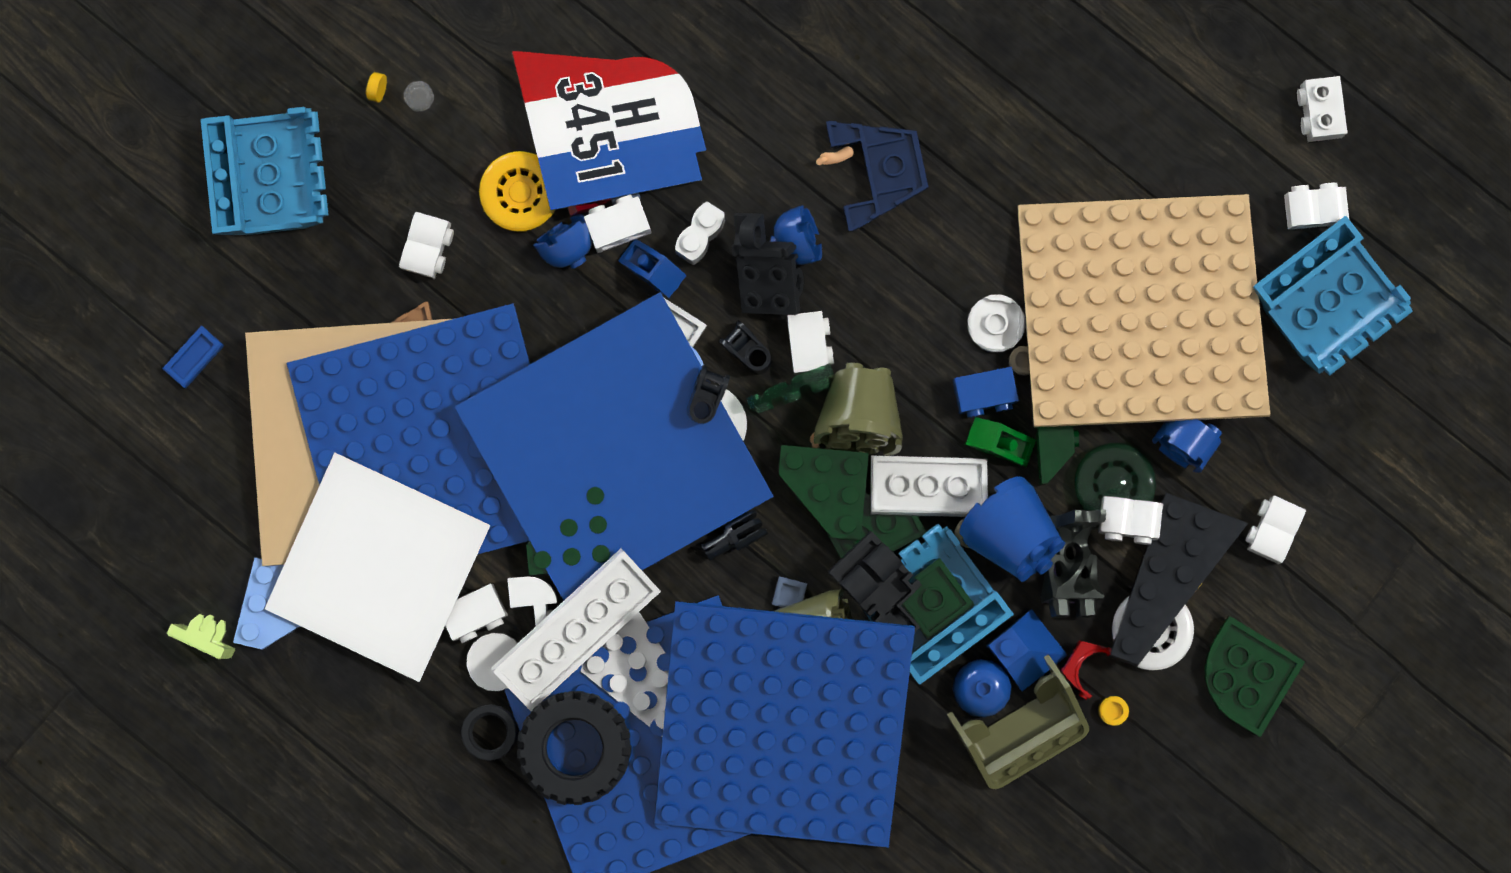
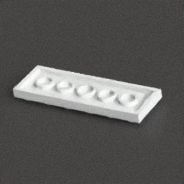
M620 548L491 667V670L532 711L661 591Z

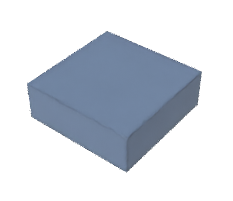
M779 576L772 605L786 607L802 601L807 583Z

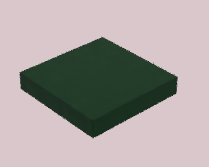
M940 558L913 577L918 579L922 586L902 604L905 611L920 626L919 629L927 640L975 605Z

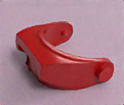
M1078 641V645L1073 649V653L1060 671L1070 681L1072 686L1080 692L1079 696L1087 700L1092 695L1084 690L1080 684L1078 674L1081 664L1093 653L1103 652L1109 656L1111 648Z

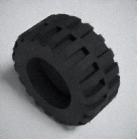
M584 691L559 693L539 703L524 720L517 740L519 741L517 759L520 760L522 774L529 780L528 784L533 789L538 790L544 798L557 801L558 804L583 805L584 803L594 802L608 794L626 772L631 755V736L621 713H618L609 701ZM568 720L584 721L594 727L601 738V758L591 771L583 775L571 776L557 770L549 760L547 754L549 735L562 722Z

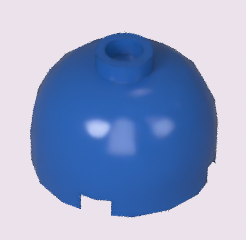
M803 205L784 212L777 219L774 226V236H771V242H794L796 249L792 254H798V258L795 260L797 265L811 264L820 261L822 258V245L815 244V234L819 235L818 228L808 208L803 209Z
M579 214L570 217L572 223L569 225H563L562 222L555 225L537 239L538 243L533 244L538 254L546 263L559 268L570 265L574 269L587 260L585 255L590 251L593 240L583 215Z
M978 659L968 662L959 669L954 677L952 690L955 701L963 711L971 716L984 718L993 716L1004 709L1010 699L1012 687L1009 675L1002 666L991 660Z

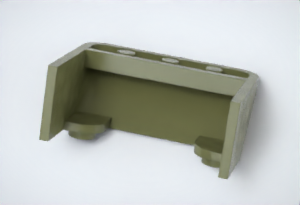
M1049 654L1044 656V659L1051 674L1043 676L1038 680L1034 688L1037 698L991 726L987 727L981 720H970L961 727L953 712L947 714L962 744L991 789L1004 787L1081 741L1089 732V725L1071 686Z

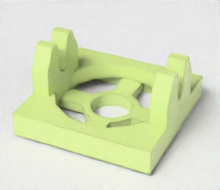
M199 614L190 621L188 626L184 624H171L167 632L168 636L217 659L232 658L235 648L222 643L226 633V621L220 620L216 625L214 616L211 614L204 618V615Z

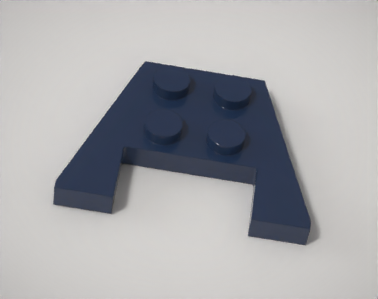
M837 121L826 122L831 149L861 143L873 200L843 207L849 233L854 232L928 189L917 131L862 126V124L854 123L845 124L837 123Z

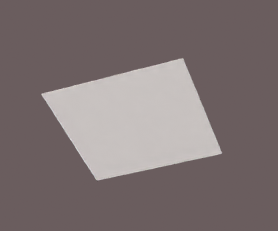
M334 452L265 606V610L420 682L490 525Z

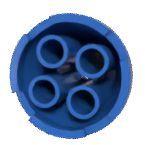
M1024 477L1010 478L994 488L996 494L987 498L982 506L979 503L974 505L962 522L959 534L963 537L964 543L969 548L1017 577L1021 582H1024L1036 572L1040 575L1047 572L1053 565L1051 559L1065 546V541L1059 535L1034 487Z

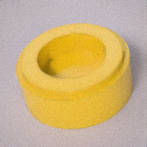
M374 72L369 77L366 87V97L368 100L379 103L383 99L387 85L385 74Z
M1109 696L1102 700L1098 712L1104 723L1116 726L1122 724L1127 719L1129 708L1122 698Z

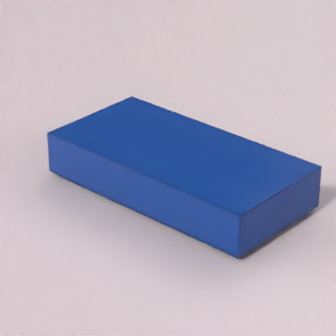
M201 325L162 369L182 387L187 388L225 345Z

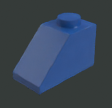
M638 239L633 240L618 260V262L668 298H670L686 277V274L667 257Z

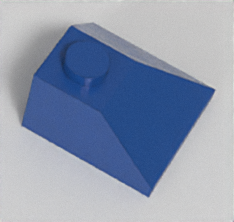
M1032 609L986 644V647L1021 691L1025 690L1049 671L1044 656L1049 654L1055 664H1058L1068 656Z

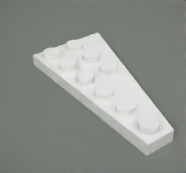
M638 612L602 646L609 652L608 661L604 663L601 657L591 656L582 664L581 672L604 691L606 690L602 686L603 678L608 674H613L614 676L610 679V687L613 692H606L618 702L628 704L630 712L649 727L652 721L655 720L656 725L663 729L669 670H660L657 666V658L664 654L665 651L659 643L654 644L648 641L646 633L649 626L640 612ZM629 636L635 639L637 646L633 653L625 654L620 650L623 645V637ZM643 666L646 668L647 675L642 681L631 679L629 675L631 667L633 669H640ZM646 691L653 692L657 697V703L651 709H647L650 705V698L644 693Z

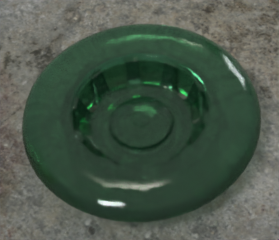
M1107 443L1092 449L1084 456L1077 468L1074 485L1076 496L1085 511H1094L1101 509L1102 501L1097 497L1098 495L1152 502L1156 490V477L1151 463L1139 450L1127 444ZM1113 461L1121 462L1120 466H1113ZM1107 463L1108 468L1103 470L1101 465ZM1127 465L1132 469V472L1128 473L1124 467ZM1097 471L1099 476L1097 479H1094V474ZM1133 475L1136 476L1137 483H1132L1131 477ZM1093 484L1097 485L1096 492H1094ZM1132 488L1136 489L1134 496L1129 494Z

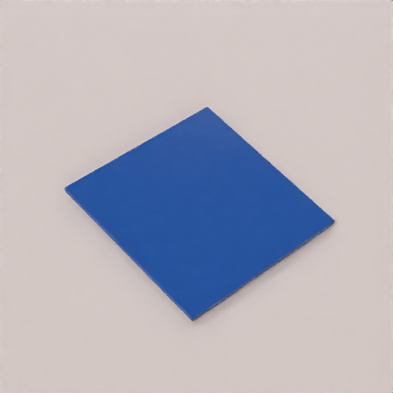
M661 292L454 406L536 553L546 551L550 554L551 564L545 569L563 600L570 596L605 563L595 561L592 556L593 549L598 545H604L609 549L610 556L608 560L621 548L641 570H644L774 497L721 400L714 418L708 423H696L689 418L687 407L702 366ZM698 402L694 407V414L699 419L705 418L709 413L708 405L704 402ZM599 487L603 490L604 499L600 504H591L587 500V492L590 488ZM595 516H601L607 522L606 530L599 534L592 532L589 526L590 520ZM566 519L574 520L578 526L576 534L570 537L563 535L560 530L561 523ZM569 548L577 549L581 556L580 561L573 566L567 565L563 560V554Z
M514 303L288 362L287 367L319 486L335 452L489 524V530L478 554L530 541L454 407L530 365Z
M719 595L696 603L722 606ZM674 612L646 622L649 626L646 633L648 641L654 644L659 643L665 651L664 654L657 658V666L663 671L669 670ZM629 636L623 637V645L620 650L625 654L633 653L637 646L635 639ZM601 647L592 657L599 656L606 663L609 659V652L606 648ZM581 665L544 699L546 700L559 693L584 691L585 693L598 695L605 701H609L618 713H621L631 736V755L627 770L618 784L608 794L594 802L575 806L574 804H558L557 801L545 798L572 873H650L751 834L655 824L663 729L656 725L655 720L652 721L649 727L630 712L628 704L618 702L606 692H613L610 687V679L614 676L613 674H608L603 678L602 686L606 690L604 691L581 672ZM644 666L640 669H633L631 667L629 675L634 681H642L647 675V670ZM509 688L504 689L519 731H521L524 720L532 711ZM646 691L644 693L650 698V705L647 709H651L656 705L657 697L653 692ZM568 720L557 725L550 733L547 741V754L552 765L560 772L571 776L583 775L591 771L598 764L602 755V741L598 732L590 724L581 720Z
M675 601L655 824L889 848L915 626Z

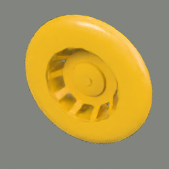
M523 151L510 152L495 159L485 170L479 187L480 202L486 215L498 226L511 231H528L544 224L554 213L555 209L550 210L536 154ZM516 171L515 176L510 177L508 175L509 173ZM521 171L529 172L528 176L522 175ZM534 176L539 179L537 183H534L532 180ZM503 178H506V183L501 185L500 183ZM542 187V194H538V188ZM498 190L503 191L502 197H498ZM536 200H540L537 206H534ZM506 202L508 207L504 208L501 203ZM531 208L530 211L524 213L525 209ZM513 209L519 210L518 213H513L511 211Z

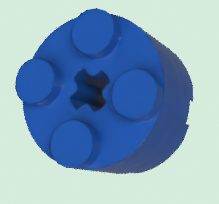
M1198 419L1165 421L1153 437L1152 442L1155 444L1159 441L1161 444L1159 450L1178 465L1186 468L1190 464L1195 466L1193 472L1200 473L1221 444L1219 437L1222 432L1216 426L1210 423L1205 425Z

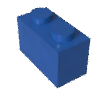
M1012 367L953 379L959 414L967 413V418L985 415L984 410L995 408L996 412L1013 409L1012 404L1019 401Z

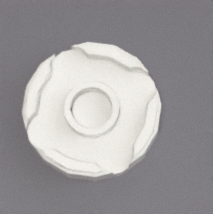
M989 295L979 300L972 307L967 320L968 332L973 342L981 349L992 353L1004 352L1013 348L1022 338L1025 330V315L1012 298L1004 295Z
M491 633L480 637L472 644L467 654L466 666L472 680L478 686L489 691L507 689L508 687L493 673L491 667L518 642L514 638L502 633Z

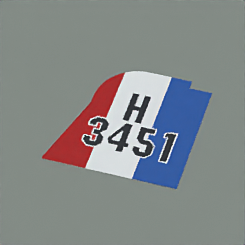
M512 51L550 210L702 180L696 152L706 151L695 103L687 83L673 68L661 61L646 57L611 60Z

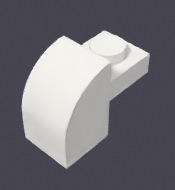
M535 577L507 578L510 608L534 606L536 626L553 611L548 610V604L559 603L558 596L553 587L542 579Z

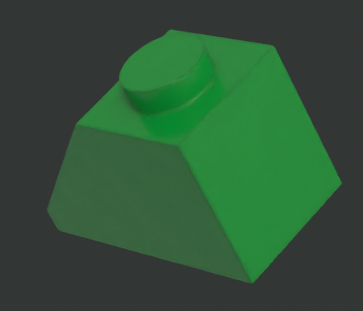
M975 417L966 445L983 453L1027 467L1036 440L1001 423Z

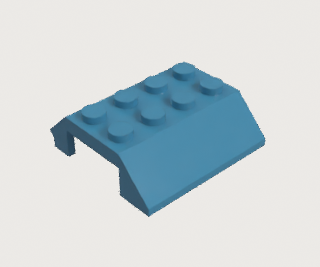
M297 107L287 109L288 113L243 119H233L229 115L200 119L212 234L253 235L304 229L323 223V217L329 214L327 195H320V191L325 190L326 186L324 167L317 166V162L323 161L320 137H314V134L320 132L318 112H312L311 108Z
M1344 216L1253 286L1265 313L1300 358L1318 374L1325 371L1329 376L1346 363L1342 356L1345 355L1351 360L1369 346L1366 340L1367 337L1374 342L1390 330L1392 326L1389 320L1397 324L1413 312L1409 306L1411 304L1410 296L1401 285L1395 287L1360 243L1364 238L1347 216Z
M939 524L922 535L925 540L922 545L918 540H915L898 554L902 558L901 562L913 574L910 578L912 579L940 558L975 605L929 640L925 638L920 629L914 633L910 674L919 685L1014 615L998 592L992 589L960 546L961 543L951 529L947 526L942 529ZM863 610L869 620L874 622L871 617L876 614V611L870 616Z

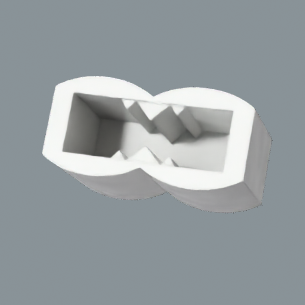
M1337 183L1321 184L1320 189L1309 190V185L1291 187L1292 192L1284 195L1288 229L1333 226L1344 216H1347L1349 219L1346 187H1338Z
M709 202L703 203L694 213L691 226L687 227L679 235L675 245L676 255L692 265L697 264L705 256L709 241L713 240L721 232L725 222L724 212Z
M415 212L402 252L399 268L435 279L437 273L441 274L446 261V257H443L442 253L445 245L450 246L454 235V230L450 229L451 223Z
M1108 496L1102 498L1101 509H1106V520L1104 523L1099 524L1098 533L1105 534L1106 540L1122 541L1123 537L1134 538V543L1151 545L1152 540L1159 539L1162 503Z
M1277 496L1270 497L1269 501L1264 499L1257 515L1261 516L1260 522L1257 527H1251L1245 541L1249 543L1247 550L1277 564L1283 563L1306 510Z

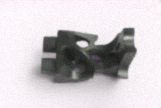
M1106 509L1094 511L1073 510L1061 515L1050 516L1059 535L1065 541V546L1051 559L1053 565L1044 574L1041 603H1049L1051 618L1070 616L1069 603H1075L1077 618L1093 617L1096 612V601L1103 599L1104 594L1098 583L1097 556L1091 555L1087 539L1092 530L1098 529L1099 524L1105 522ZM1069 546H1073L1076 550L1073 559L1066 557V549ZM1083 568L1086 570V579L1081 577Z

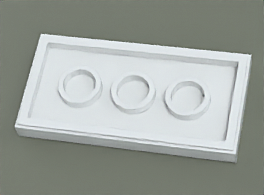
M871 455V514L966 517L976 503L982 506L988 498L987 459Z

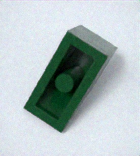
M1073 426L1035 427L1039 485H1046L1075 453V447H1079L1078 430H1073Z

